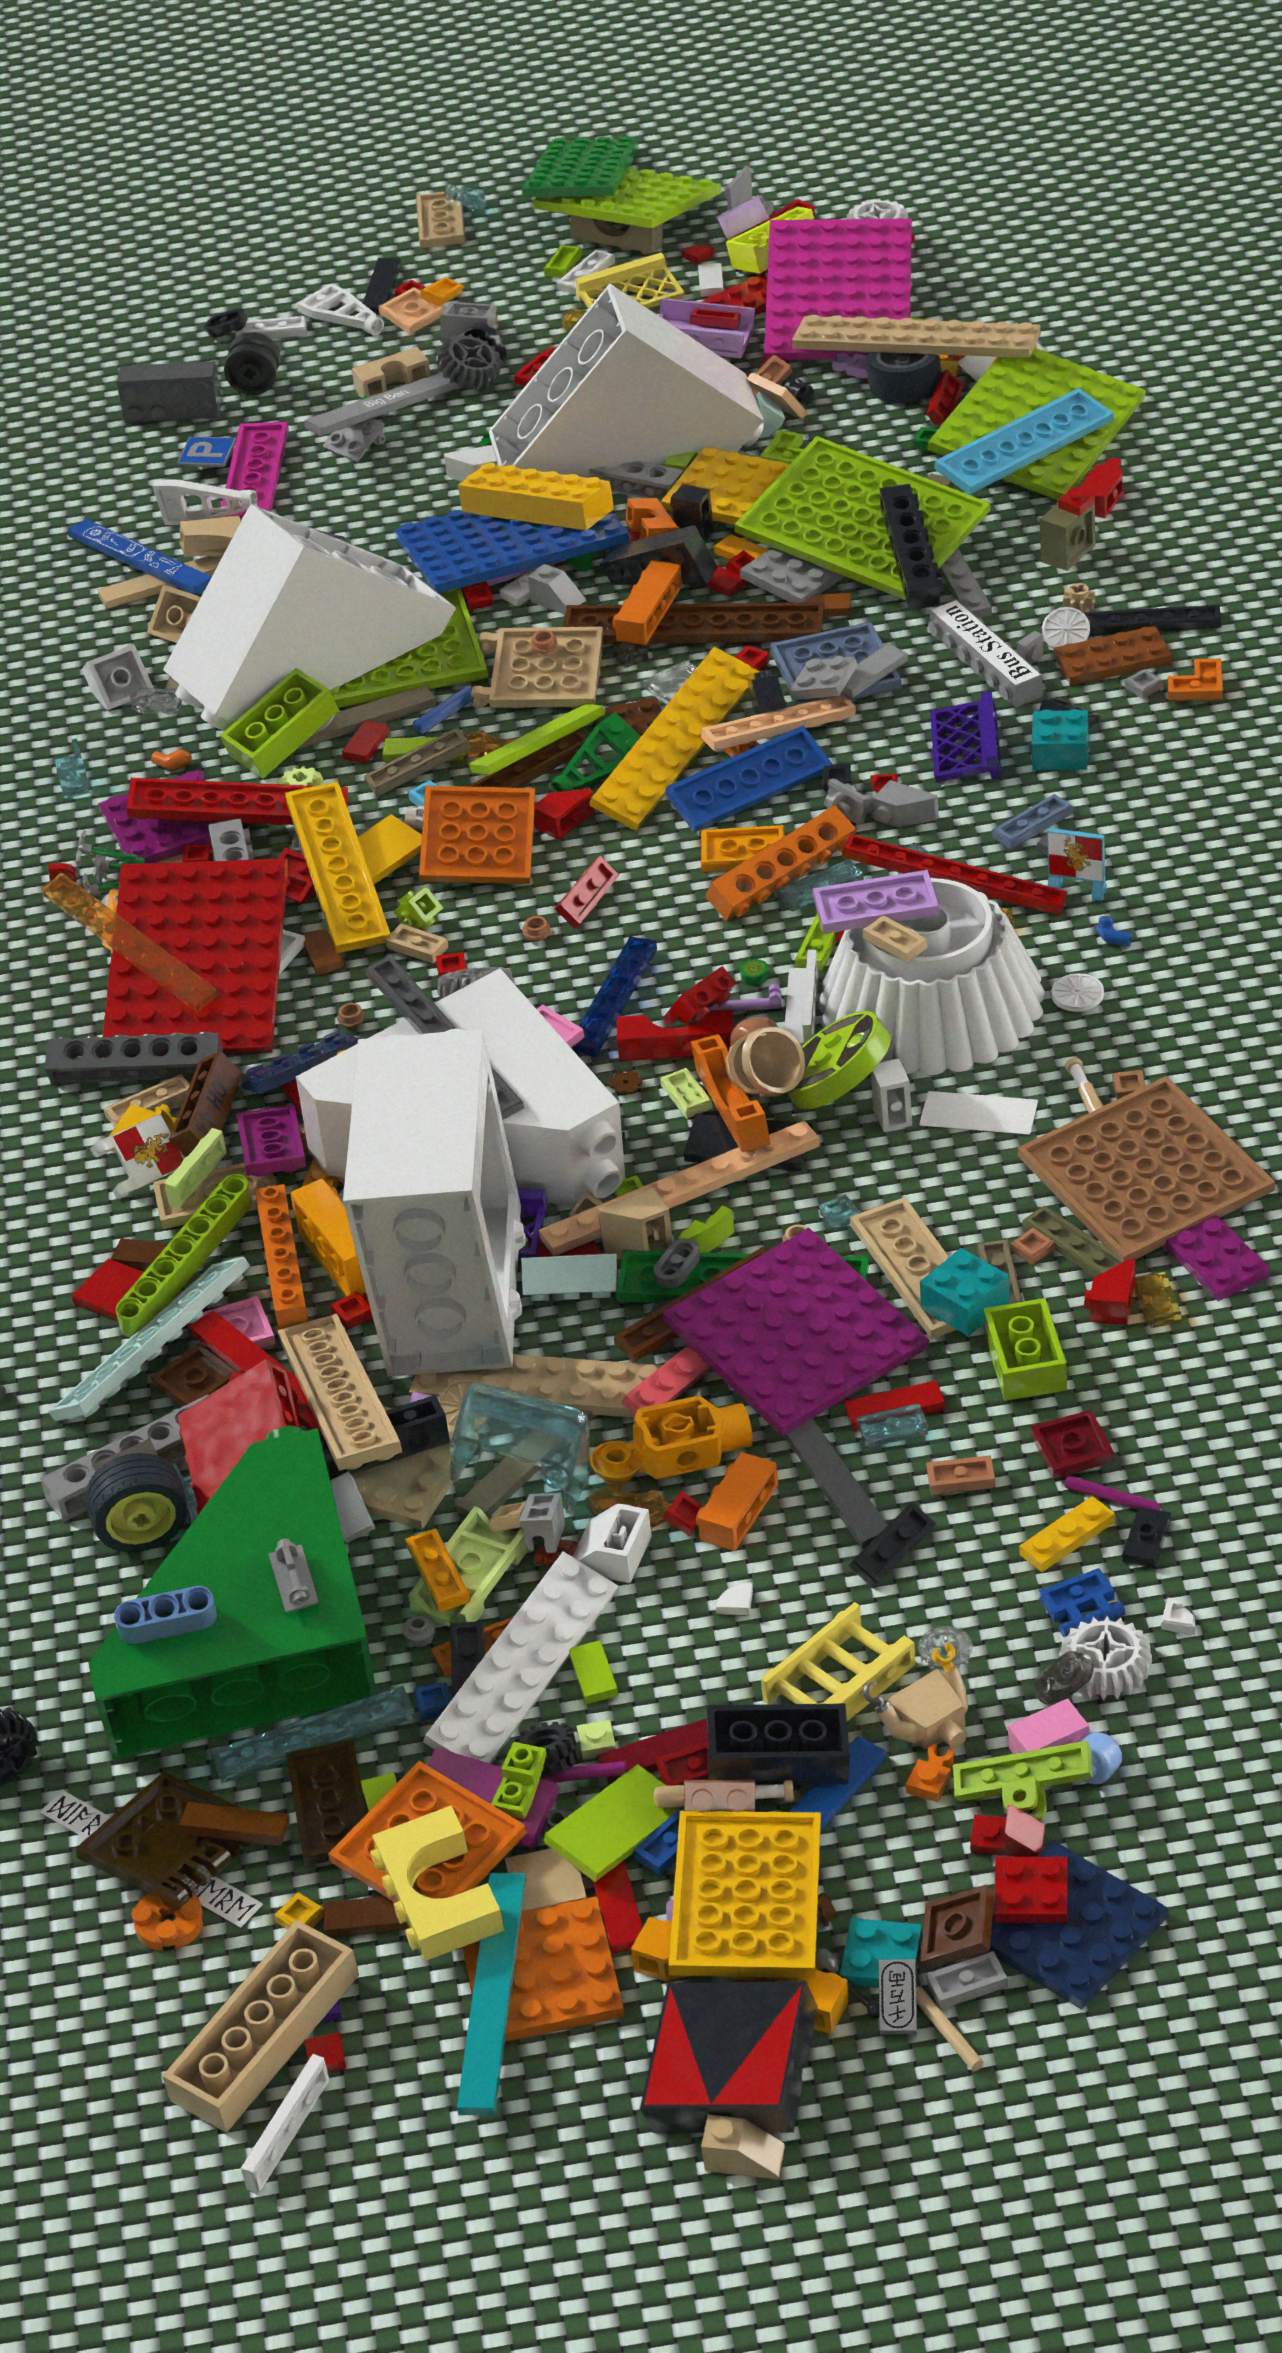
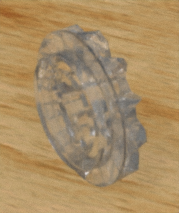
M941 1626L933 1628L926 1632L919 1641L918 1652L921 1662H927L930 1669L941 1667L944 1671L942 1666L934 1663L932 1653L937 1647L939 1655L942 1658H948V1654H942L945 1643H950L955 1648V1656L951 1662L953 1667H958V1669L961 1663H969L970 1654L973 1653L970 1637L963 1630L956 1627Z

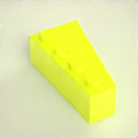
M796 207L772 220H814L812 209ZM770 221L726 241L733 269L758 274L768 269Z

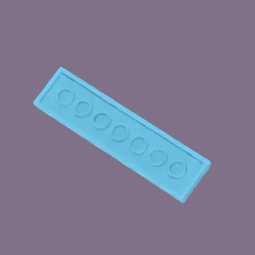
M1078 388L936 460L934 469L970 495L1112 422L1114 413Z

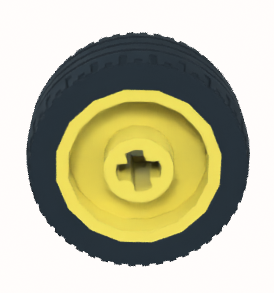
M132 1453L119 1456L102 1465L92 1475L89 1484H87L86 1506L92 1527L98 1539L113 1550L137 1553L160 1547V1545H164L171 1538H174L179 1533V1530L182 1529V1526H184L187 1517V1501L181 1479L173 1465L160 1456L150 1453Z

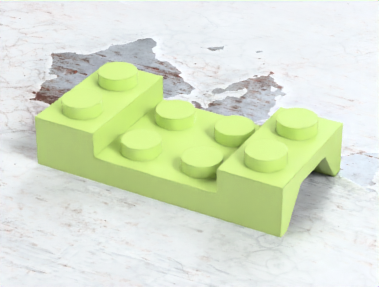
M474 1506L445 1545L469 1593L470 1602L439 1613L421 1577L408 1595L411 1613L427 1616L433 1621L450 1626V1623L477 1622L485 1611L483 1601L510 1564L518 1565L529 1550L525 1544L523 1527L516 1532L509 1529L491 1532L489 1518L480 1508Z

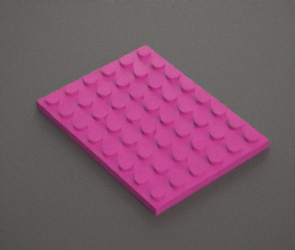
M912 218L770 220L764 360H769L773 354L782 360L837 359V354L845 353L849 357H853L855 354L868 356L869 352L793 349L792 338L804 316L832 317L838 315L843 318L862 316L869 319L887 317L896 320L910 318Z

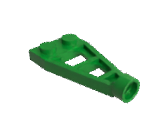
M616 712L612 713L594 728L563 772L551 781L552 790L554 792L581 790L608 778L641 736ZM601 742H606L620 757L609 763H604L594 754V750ZM584 759L597 769L596 772L587 777H584L576 769Z

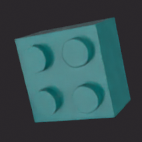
M1088 710L1033 711L1032 770H1087L1089 742Z
M960 1248L919 1281L921 1309L967 1336H970L984 1324L983 1308L1010 1303L1009 1275L963 1248Z

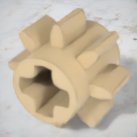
M1076 583L1071 585L1069 590H1064L1063 607L1076 608L1081 612H1089V609H1094L1095 591H1089L1087 585Z

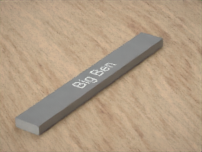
M443 372L305 419V428L319 436H323L460 387L455 382L450 383V379L444 378Z

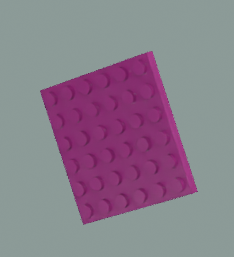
M810 1228L803 1230L663 1312V1321L781 1436L786 1435L806 1421L929 1348L930 1341Z

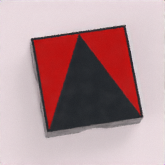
M807 1982L667 1983L640 2110L652 2132L704 2133L709 2114L744 2118L767 2133H794L802 2092V2069L807 2054L810 2051L818 2005Z

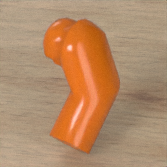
M182 749L168 755L156 751L151 757L153 764L170 771H176L189 765L192 761L191 753Z

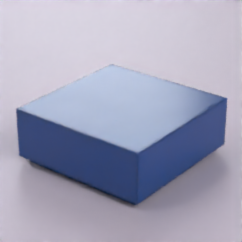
M446 1682L413 1689L420 1721L438 1718L451 1702Z

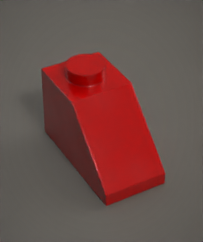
M582 789L549 793L535 804L534 828L557 840L561 839L595 813V808L589 805L593 791Z
M1128 1259L1093 1278L1092 1288L1085 1291L1084 1308L1089 1309L1090 1322L1128 1325L1136 1284L1135 1259Z

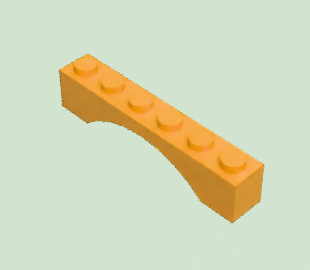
M652 1917L647 1919L631 1948L635 1972L666 1982L683 1977H692L669 1976L672 1922L667 1920L661 1921ZM815 1969V1978L729 1977L745 1982L806 1981L818 2005L814 2029L830 2035L833 2034L849 2003L847 1979L831 1972L825 1973Z

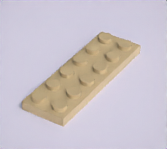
M906 1197L851 1216L850 1225L928 1336L934 1339L956 1331L957 1329L921 1309L919 1281L947 1260L949 1256Z

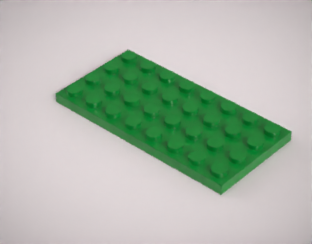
M631 136L619 137V140H610V137H598L597 140L578 137L575 138V141H566V138H554L549 142L523 185L522 198L614 196L639 149V140L632 139Z

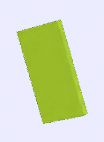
M637 1764L546 1832L543 1842L596 1882L633 1854V1850L680 1807H657L654 1803V1790L659 1786L666 1785Z

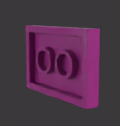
M1217 1215L1166 1240L1165 1249L1217 1301L1270 1277V1267Z

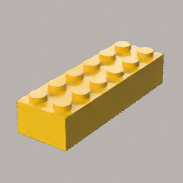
M485 463L458 484L462 512L588 530L614 510L610 481L599 480L598 477L584 478L578 477L576 474L563 475L555 471L541 472L534 468L520 469L513 465L499 466L495 463Z

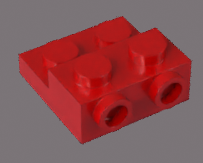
M721 966L684 992L665 1014L663 1020L669 1027L678 1021L681 1024L685 1023L687 1025L695 1018L699 1022L712 1011L710 1007L715 1004L720 1007L732 997L730 992L737 983L725 968Z

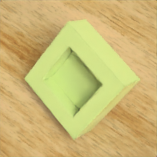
M610 1720L577 1725L583 1760L597 1758L599 1754L616 1749Z

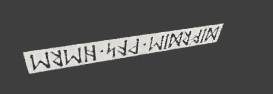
M64 1790L58 1793L40 1811L43 1815L85 1839L110 1818V1816ZM217 1877L211 1878V1881L206 1886L202 1887L196 1884L198 1886L196 1896L199 1898L201 1905L240 1928L263 1905V1903Z

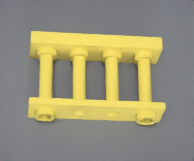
M854 1602L846 1610L840 1611L829 1624L779 1665L765 1673L763 1678H761L763 1702L770 1704L782 1694L795 1704L845 1703L848 1722L870 1703L863 1695V1689L867 1683L876 1682L877 1686H870L869 1688L870 1696L876 1698L916 1665L914 1642L904 1635L894 1644L888 1645L861 1626L860 1605ZM852 1636L880 1656L871 1663L865 1664L841 1648L840 1645ZM829 1655L854 1672L856 1676L847 1683L842 1684L816 1665ZM806 1675L833 1695L826 1701L817 1703L794 1687L793 1684Z

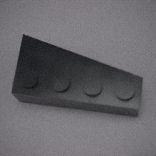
M695 525L613 546L600 563L612 585H636L642 571L646 570L651 560L679 564L681 566L682 585H707L718 568Z

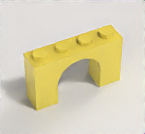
M452 1805L372 1835L375 1850L370 1851L374 1866L377 1871L383 1869L386 1876L382 1877V1882L388 1897L395 1895L397 1902L393 1903L397 1918L400 1924L407 1922L409 1929H406L405 1933L412 1950L419 1949L423 1961L504 1931L500 1908L488 1883L442 1899L423 1896L413 1889L414 1882L418 1876L429 1867L468 1853L464 1831Z

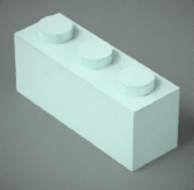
M617 1254L521 1258L523 1295H531V1301L549 1300V1294H561L562 1300L580 1299V1293L592 1292V1298H611V1291H616Z

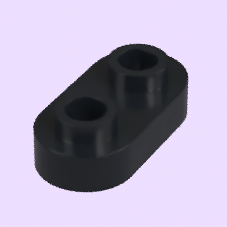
M234 309L211 317L204 324V329L210 337H220L228 332L242 330L246 326L248 317L243 309Z

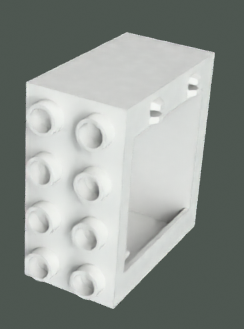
M450 1029L440 1033L404 1036L390 1034L380 1038L358 1039L343 1203L387 1375L389 1377L512 1367L515 1319L522 1315L520 1295L516 1292L518 1251L526 1245L524 1226L520 1223L521 1203L483 1029Z

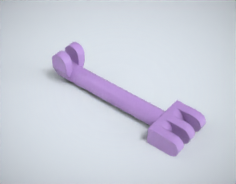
M777 984L771 985L769 987V998L730 1000L720 1007L715 1004L710 1009L712 1011L733 1009V1012L781 1009V988ZM695 1018L689 1023H694L697 1019Z

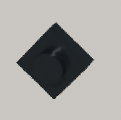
M851 764L823 766L824 791H829L828 780L836 779L843 784L851 785Z

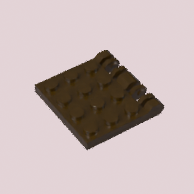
M162 1772L76 1847L77 1859L159 1897L165 1906L173 1910H179L190 1898L198 1893V1886L196 1884L202 1887L206 1886L211 1881V1878L216 1877L232 1862L233 1858L235 1859L241 1854L240 1851L242 1850L239 1845L246 1848L252 1843L180 1834L179 1823L188 1802L235 1808L241 1807Z

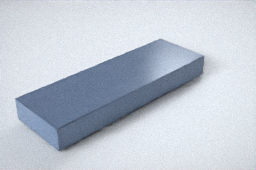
M1053 794L992 829V837L1009 849H1013L1072 815L1073 806L1056 794Z

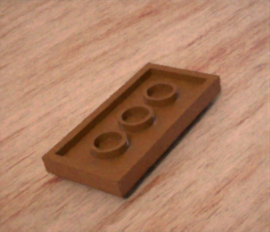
M1156 626L1143 627L1129 632H1119L1115 635L1092 638L1078 643H1068L1054 648V657L1070 686L1172 664V654Z

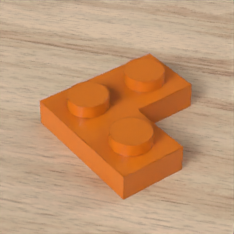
M1221 658L1194 659V675L1168 676V701H1211L1223 699Z

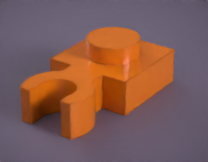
M931 1744L928 1748V1762L918 1759L905 1784L906 1793L939 1803L951 1779L950 1767L954 1764V1749L949 1748L945 1756H937V1744Z

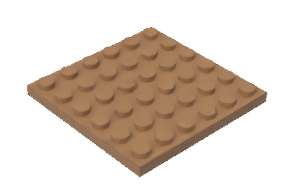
M1167 1076L1018 1147V1157L1104 1246L1116 1253L1123 1261L1128 1259L1136 1260L1166 1245L1167 1239L1215 1215L1220 1218L1275 1191V1181Z

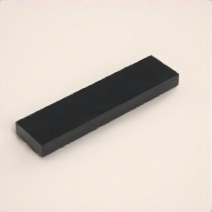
M401 258L377 259L363 304L375 314H380L379 306L388 302L391 298L402 265Z

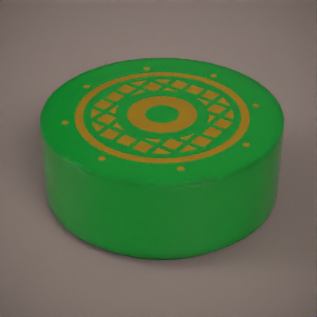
M750 959L743 962L740 966L741 980L749 985L764 983L769 977L768 964L760 959Z

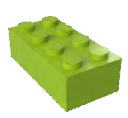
M295 668L220 735V738L230 757L264 779L339 712V709L329 689L298 668Z

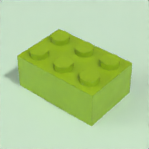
M1046 1298L983 1308L985 1339L1004 1401L1067 1391L1066 1361Z

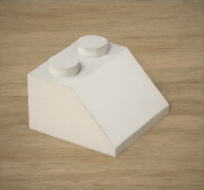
M134 644L88 661L82 668L91 692L107 711L155 692Z

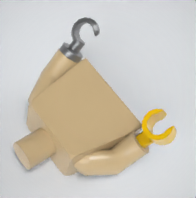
M945 1644L948 1658H942L937 1647L932 1653L934 1663L943 1667L944 1671L942 1673L939 1669H935L885 1701L880 1695L872 1698L869 1694L870 1686H877L876 1682H869L864 1686V1698L868 1702L877 1705L874 1710L894 1738L917 1743L924 1749H928L933 1743L938 1745L943 1741L951 1748L956 1749L965 1742L967 1735L962 1729L965 1727V1713L968 1710L967 1693L958 1667H953L951 1662L955 1656V1648L952 1644Z

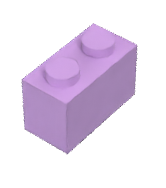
M758 196L716 217L727 239L769 219Z

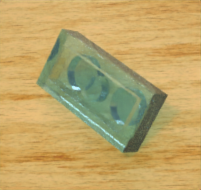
M919 1403L857 1417L858 1428L866 1448L928 1434V1425Z

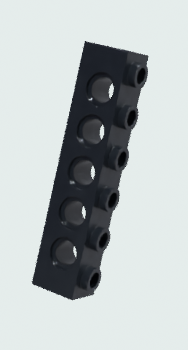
M910 484L880 488V509L909 611L940 606V595H944L942 579H937L939 577L937 562H932L934 560L932 544L927 545L929 543L927 527H922L924 526L922 510H917L919 509L917 493L913 494Z
M436 1395L385 1411L400 1440L402 1453L395 1454L388 1460H374L364 1463L357 1469H343L339 1471L322 1432H319L330 1481L348 1471L352 1475L450 1443L446 1414Z

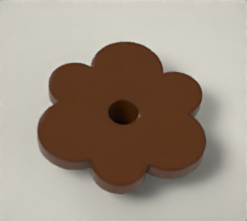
M636 1071L618 1072L614 1078L608 1081L609 1087L615 1089L617 1094H634L638 1091V1086L643 1084Z

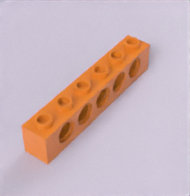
M834 805L712 881L705 897L726 921L735 915L741 917L754 903H763L773 891H782L791 883L792 879L797 876L799 878L804 877L816 864L823 865L832 857L833 853L838 850L842 852L849 835L854 834L856 828Z
M281 1184L255 1189L278 1330L309 1322L285 1185Z

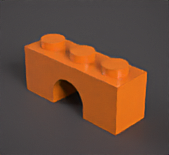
M657 498L627 499L626 524L632 532H640V539L680 529Z

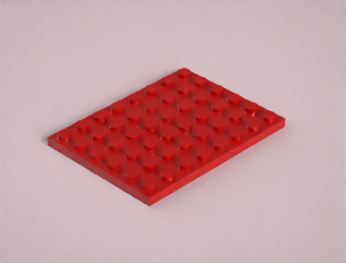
M287 858L121 865L102 1037L211 1032L218 1033L223 1046V1054L273 1053L288 876Z

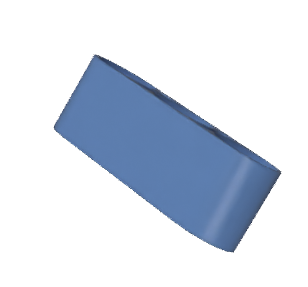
M193 1586L129 1600L121 1603L114 1612L119 1636L124 1642L129 1644H138L202 1630L210 1627L217 1618L213 1595L208 1588L203 1586ZM198 1605L206 1606L204 1609L194 1610ZM166 1612L172 1613L170 1616L165 1618L159 1617L161 1614ZM130 1620H138L133 1625H126Z

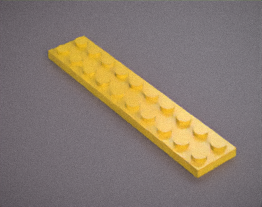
M714 646L592 796L589 805L632 830L637 831L665 796L666 787L677 781L706 744L701 738V728L722 724L749 690L748 680L754 679V673L760 671L753 669L748 664Z

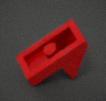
M1013 1805L1007 1806L1006 1817L974 1815L970 1842L971 1853L1037 1857L1043 1849L1045 1824Z

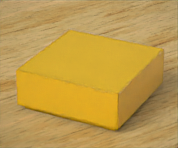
M297 1892L274 1916L276 1923L287 1930L296 1920L313 1928L324 1918V1908Z

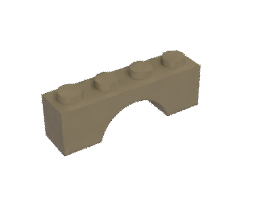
M570 215V238L579 239L581 243L595 242L599 243V246L602 247L617 246L623 251L638 250L641 254L649 255L662 247L663 223L654 228L630 225L628 230H620L613 227L608 221Z

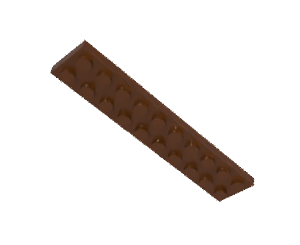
M825 602L671 604L648 643L708 644L726 642L731 644L736 642H780L823 632ZM567 605L563 627H603V645L633 644L617 641L616 630L612 626L615 614L619 613L622 605Z

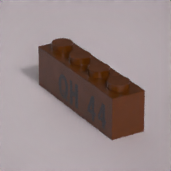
M221 1051L199 1061L168 1139L185 1157L189 1156L199 1141L212 1128L223 1131L227 1114L232 1108V1101L239 1090V1083L243 1073Z

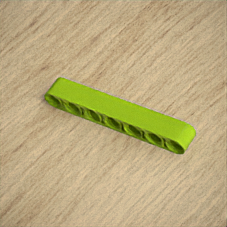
M231 1174L224 1178L118 1302L116 1315L120 1331L125 1337L131 1338L175 1298L250 1209L252 1199L248 1180L245 1176Z

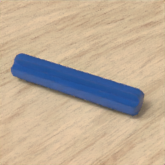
M465 686L413 722L414 731L422 735L474 700V697L471 696L472 688Z

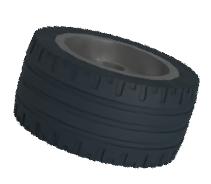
M869 352L867 356V373L872 394L878 399L893 403L913 402L932 395L941 374L939 354Z

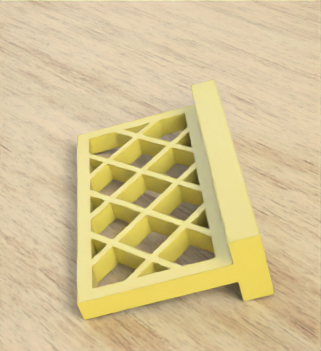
M662 253L575 278L576 297L579 302L583 301L588 309L596 301V299L592 298L599 297L609 284L622 290L625 294L628 291L638 293L636 297H629L648 309L659 306L661 298L673 300L685 298L683 289L665 265V257ZM644 283L642 287L636 286L638 284ZM649 284L659 286L658 291L649 289ZM667 288L672 289L675 292L665 293L663 292V290ZM643 295H648V296H652V297H653L652 299H649V300L641 299Z

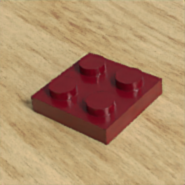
M1092 1410L1030 1426L1031 1437L1053 1479L1115 1462V1453Z

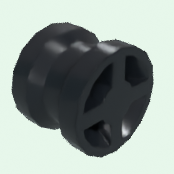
M796 377L789 379L784 386L802 407L807 406L811 402L814 389L809 384L803 383L802 380Z

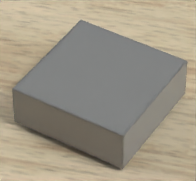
M1143 669L1125 679V688L1143 699L1162 689L1163 680Z

